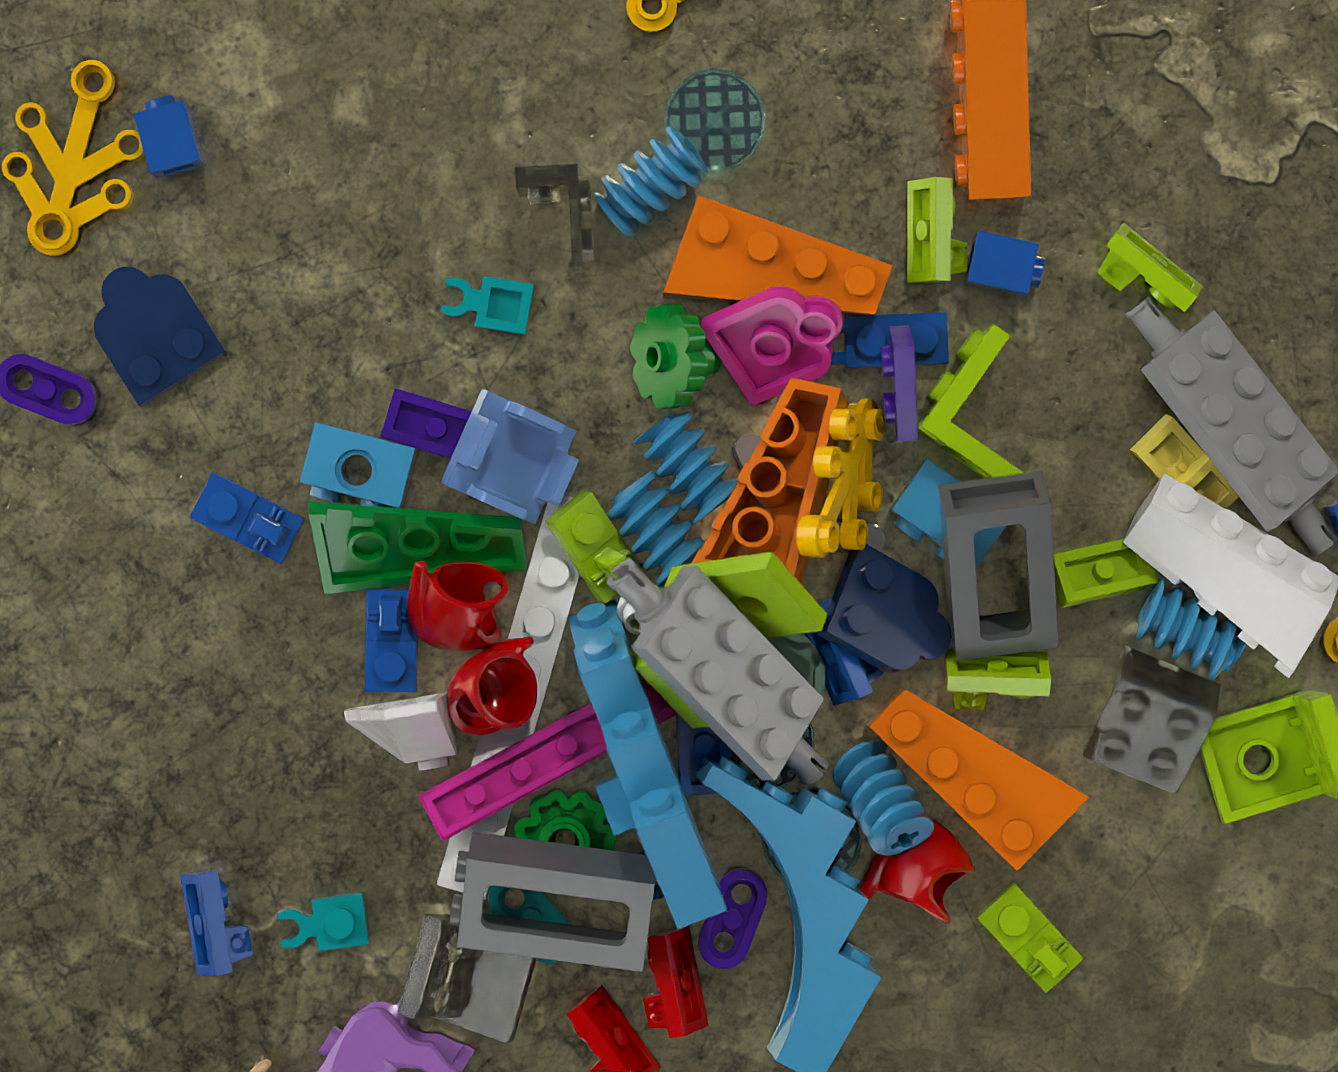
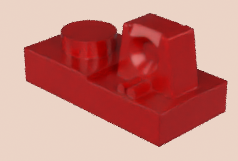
M689 926L680 929L677 927L670 928L647 937L649 946L648 964L654 973L656 986L660 990L658 993L643 998L648 1027L667 1029L669 1038L685 1037L709 1026Z
M602 985L588 993L566 1014L573 1023L577 1035L588 1044L596 1056L600 1057V1060L589 1070L590 1072H658L661 1069Z

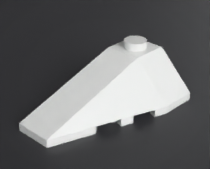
M447 692L350 708L344 711L347 723L402 762H418L419 771L449 766L448 756L459 753L455 724L448 714Z

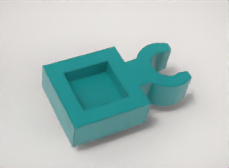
M483 276L481 290L472 289L469 283L461 278L451 277L446 279L445 285L462 290L464 299L456 307L442 305V313L450 317H461L469 311L477 312L475 327L526 336L534 284Z
M364 892L313 898L311 900L312 914H306L298 908H286L277 914L278 920L292 919L299 925L297 936L286 937L280 941L283 948L299 947L308 937H316L318 951L368 945L370 943Z

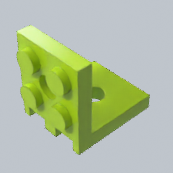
M992 324L983 332L976 328L974 332L972 331L955 354V357L960 359L962 363L954 374L946 371L938 378L925 397L933 404L918 424L919 434L983 479L1023 473L951 422L1010 337L1008 333L995 324Z
M773 552L673 566L664 586L665 588L673 583L683 566L696 565L765 638L822 631L827 617L824 609ZM639 656L635 669L691 728L709 727Z
M1308 689L1192 725L1223 824L1322 794L1338 800V714L1331 694ZM1254 745L1265 746L1271 756L1269 767L1260 774H1251L1244 766V754Z

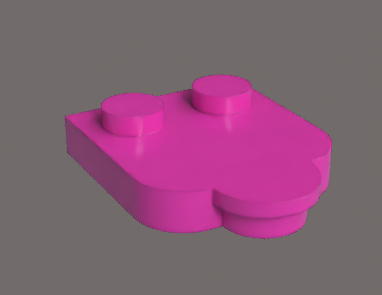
M777 286L703 317L700 327L751 406H754L782 394L790 378L813 381L823 376L829 370L833 355L832 340L841 332L843 315L840 308L827 298L812 296L804 299L799 292L792 288Z

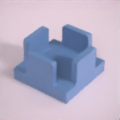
M482 389L440 483L518 518L536 524L546 502L555 506L560 504L575 471L578 459L568 455V450L577 431L525 406Z

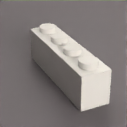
M1165 473L1136 511L1123 543L1174 585L1185 582L1191 587L1199 600L1197 604L1212 616L1219 610L1241 628L1242 631L1238 637L1252 649H1255L1260 644L1279 660L1274 667L1288 678L1294 673L1329 613L1338 590V575L1331 572L1326 566L1307 558L1285 545L1279 538L1263 532L1241 519L1235 512L1224 509L1197 493L1189 485L1180 483Z

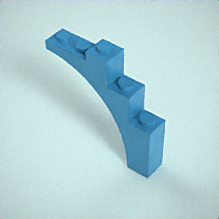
M615 599L606 604L593 603L582 608L577 614L568 617L576 648L573 650L579 674L601 724L608 754L629 801L636 831L676 926L680 929L725 912L727 908L719 881L666 747L642 676L635 669L637 661L625 625L618 617V604Z
M704 756L695 775L704 785L725 797L754 824L768 845L780 869L789 896L795 945L793 973L786 1004L779 1024L767 1048L776 1061L796 1072H827L881 979L878 972L870 965L873 959L872 956L850 943H846L844 948L841 949L869 900L857 888L861 880L836 865L828 872L856 820L844 810L848 802L825 788L821 787L816 795L802 787L792 805L790 804L794 797L792 794L770 781H766L763 788L746 779L750 771L731 759L722 756L720 762L716 763Z

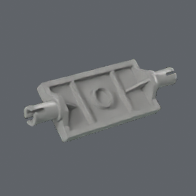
M1152 294L1125 314L1154 349L1151 352L1153 359L1140 370L1266 532L1288 521L1314 557L1323 553L1334 542L1338 541V533H1335L1312 503L1315 500L1313 495L1338 474L1336 465L1215 310L1202 318L1188 331L1185 332L1184 329L1178 331L1155 302Z
M633 560L622 562L612 571L620 580H617L613 575L609 576L608 585L615 589L635 610L634 616L642 630L632 649L762 781L776 780L785 764L804 785L813 784L824 775L815 765H818L822 770H826L828 762L802 738L824 698L696 565L683 566L673 583L665 588H657Z

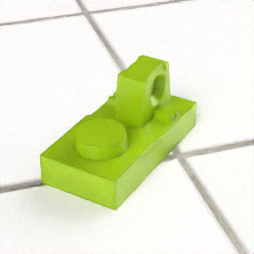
M931 177L907 181V283L927 284L951 281V275L967 273V242L951 239L953 216L956 208L953 195V178Z
M1124 222L1107 243L1106 247L1110 251L1097 271L1103 279L1119 291H1122L1141 274L1145 277V281L1151 285L1149 292L1156 300L1170 309H1173L1176 305L1183 312L1195 301L1203 287Z
M582 490L545 520L598 602L606 604L618 594L607 582L609 576L612 575L617 580H620L612 572L619 564L626 560H633L642 571L592 492Z
M1124 539L1054 554L1056 600H1059L1061 608L1151 589L1159 581L1154 567L1123 543Z
M948 649L945 652L947 691L953 692L954 709L985 710L989 693L1010 695L1017 699L1050 696L1051 673L1047 652H1021L956 661L954 650Z
M1014 882L976 915L978 920L1045 993L1051 990L1083 960V957Z

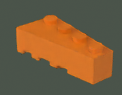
M951 0V31L957 32L958 52H952L953 84L959 83L960 104L953 105L954 134L962 135L963 155H955L956 186H964L969 200L1031 197L1026 0Z
M698 195L665 285L663 297L737 303L769 288L784 286L796 290L804 299L812 296L827 298L840 308L842 315L873 317L876 314L893 265Z
M790 378L759 436L760 441L749 462H745L736 479L738 482L724 509H720L711 526L713 529L702 550H698L691 564L773 552L803 586L810 557L802 556L798 551L797 528L803 515L821 514L829 478H821L815 475L813 459L818 446H838L839 440H833L830 436L829 419L834 409H846L849 402L841 388Z
M902 687L866 722L896 754L1016 871L1089 798L1084 793Z

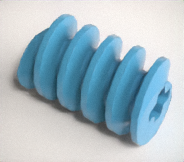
M671 125L666 128L670 140L668 146L653 138L649 142L655 156L650 159L637 150L633 154L638 169L634 171L623 162L620 163L617 167L622 181L617 183L608 175H605L601 179L606 193L604 195L598 192L594 193L602 210L625 235L632 236L638 232L637 220L645 224L651 222L654 219L653 208L662 212L670 207L668 194L676 199H681L685 196L686 186L684 182L693 187L702 183L700 169L708 173L704 160L693 144Z
M690 411L676 415L671 413L635 439L633 443L635 445L649 441L652 443L644 455L647 462L659 458L664 459L656 474L659 478L673 474L676 476L668 488L671 495L684 491L688 492L680 507L683 511L699 507L700 511L692 522L694 525L726 502L738 481L736 480L737 477L725 481L721 479L729 467L726 460L710 464L709 461L717 450L714 444L700 448L697 446L705 433L702 427L690 431L685 430L686 425L693 416Z
M652 470L610 500L615 503L607 516L610 521L623 517L627 519L619 531L620 536L623 538L638 534L639 537L631 547V551L633 554L650 551L651 554L643 564V568L648 571L661 567L663 571L655 581V584L658 587H662L666 584L671 567L691 564L698 550L703 545L704 540L701 537L687 541L684 539L692 524L689 520L676 524L672 522L680 507L678 504L661 507L660 503L668 493L666 487L651 491L648 489L656 476Z
M1160 578L1159 582L1150 591L1139 612L1136 621L1138 622L1136 638L1141 640L1149 632H1156L1154 648L1157 650L1169 641L1174 642L1171 657L1174 660L1180 658L1185 652L1190 651L1192 656L1189 668L1195 670L1203 662H1209L1207 678L1210 680L1215 679L1223 671L1228 672L1237 662L1247 645L1238 637L1241 631L1235 635L1237 625L1228 618L1217 625L1218 611L1213 616L1206 610L1199 615L1200 605L1197 604L1199 600L1196 597H1191L1181 605L1183 593L1182 589L1178 587H1173L1163 595L1165 583L1164 579Z
M876 740L863 742L850 748L841 756L835 764L832 773L833 782L841 790L843 799L850 805L851 813L859 821L860 829L868 837L871 848L877 854H900L924 842L933 832L934 823L928 817H923L925 814L924 806L920 802L914 801L915 791L909 785H905L906 776L901 770L896 769L897 760L891 754H885L888 745L883 741Z

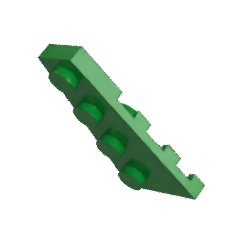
M309 501V519L324 594L410 584L413 567L418 561L426 562L429 573L435 571L440 565L451 562L482 563L497 569L501 573L528 570L521 518Z

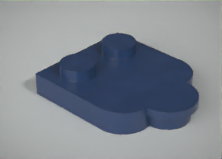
M134 267L117 268L105 278L101 292L105 307L98 312L95 318L94 334L138 406H144L227 353V350L189 290L177 278L165 274L149 278L143 271Z
M866 544L863 550H850L826 611L827 617L823 629L817 635L887 673H896L915 665L919 659H936L948 650L951 643L950 626L945 617L938 612L939 597L937 590L927 578Z

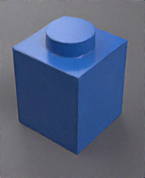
M173 95L155 98L144 103L145 111L133 114L149 172L158 179L206 165L190 106L184 100L175 102Z
M978 231L974 235L964 285L1024 298L1028 295L1029 288H1038L1041 281L1045 258L1037 256L1039 244Z

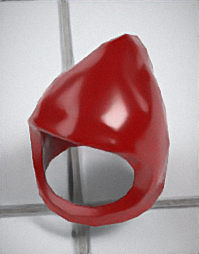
M416 562L411 575L407 600L408 620L414 634L430 646L441 650L470 652L482 650L495 644L501 637V629L498 618L493 610L504 600L508 593V581L500 571L482 563L451 562L440 565L435 571L429 573L426 562ZM490 581L497 582L501 586V591L494 598L487 600L483 593L485 584Z
M533 637L499 641L466 660L454 672L447 689V708L449 717L459 730L467 734L486 735L501 729L518 728L527 723L537 703V681L535 672L524 658L523 653L534 644Z
M932 820L934 830L921 844L900 854L882 855L876 853L860 890L869 900L874 894L881 892L906 901L928 912L942 923L949 924L950 916L945 910L943 903L945 893L949 886L964 876L973 873L975 867L970 856L952 832L939 822Z

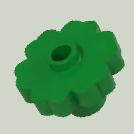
M661 304L649 307L646 312L645 322H638L635 325L634 338L632 339L630 350L633 358L637 361L633 368V379L638 386L640 395L645 399L652 398L657 409H675L689 406L692 401V392L702 390L704 380L709 376L715 375L722 364L721 359L706 339L705 333L700 327L698 317L695 314H685L681 304Z
M558 788L551 789L545 795L534 797L529 805L531 816L522 817L515 824L516 838L557 843V833L562 830H569L575 836V846L616 851L615 842L617 835L613 834L609 823L603 822L606 813L601 801L593 799L588 792L583 790L575 792L570 798H568L564 791Z

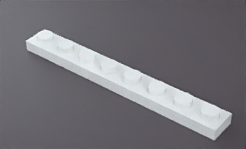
M563 495L558 506L547 502L508 639L533 637L534 644L524 651L523 656L535 672L537 681V703L527 723L518 728L501 729L491 734L480 735L471 767L535 732L580 577L579 572L545 520L569 502L572 497ZM513 804L449 839L436 885L463 892L464 883L455 882L459 850L469 851L472 832L504 836ZM489 887L485 889L484 899L487 897Z

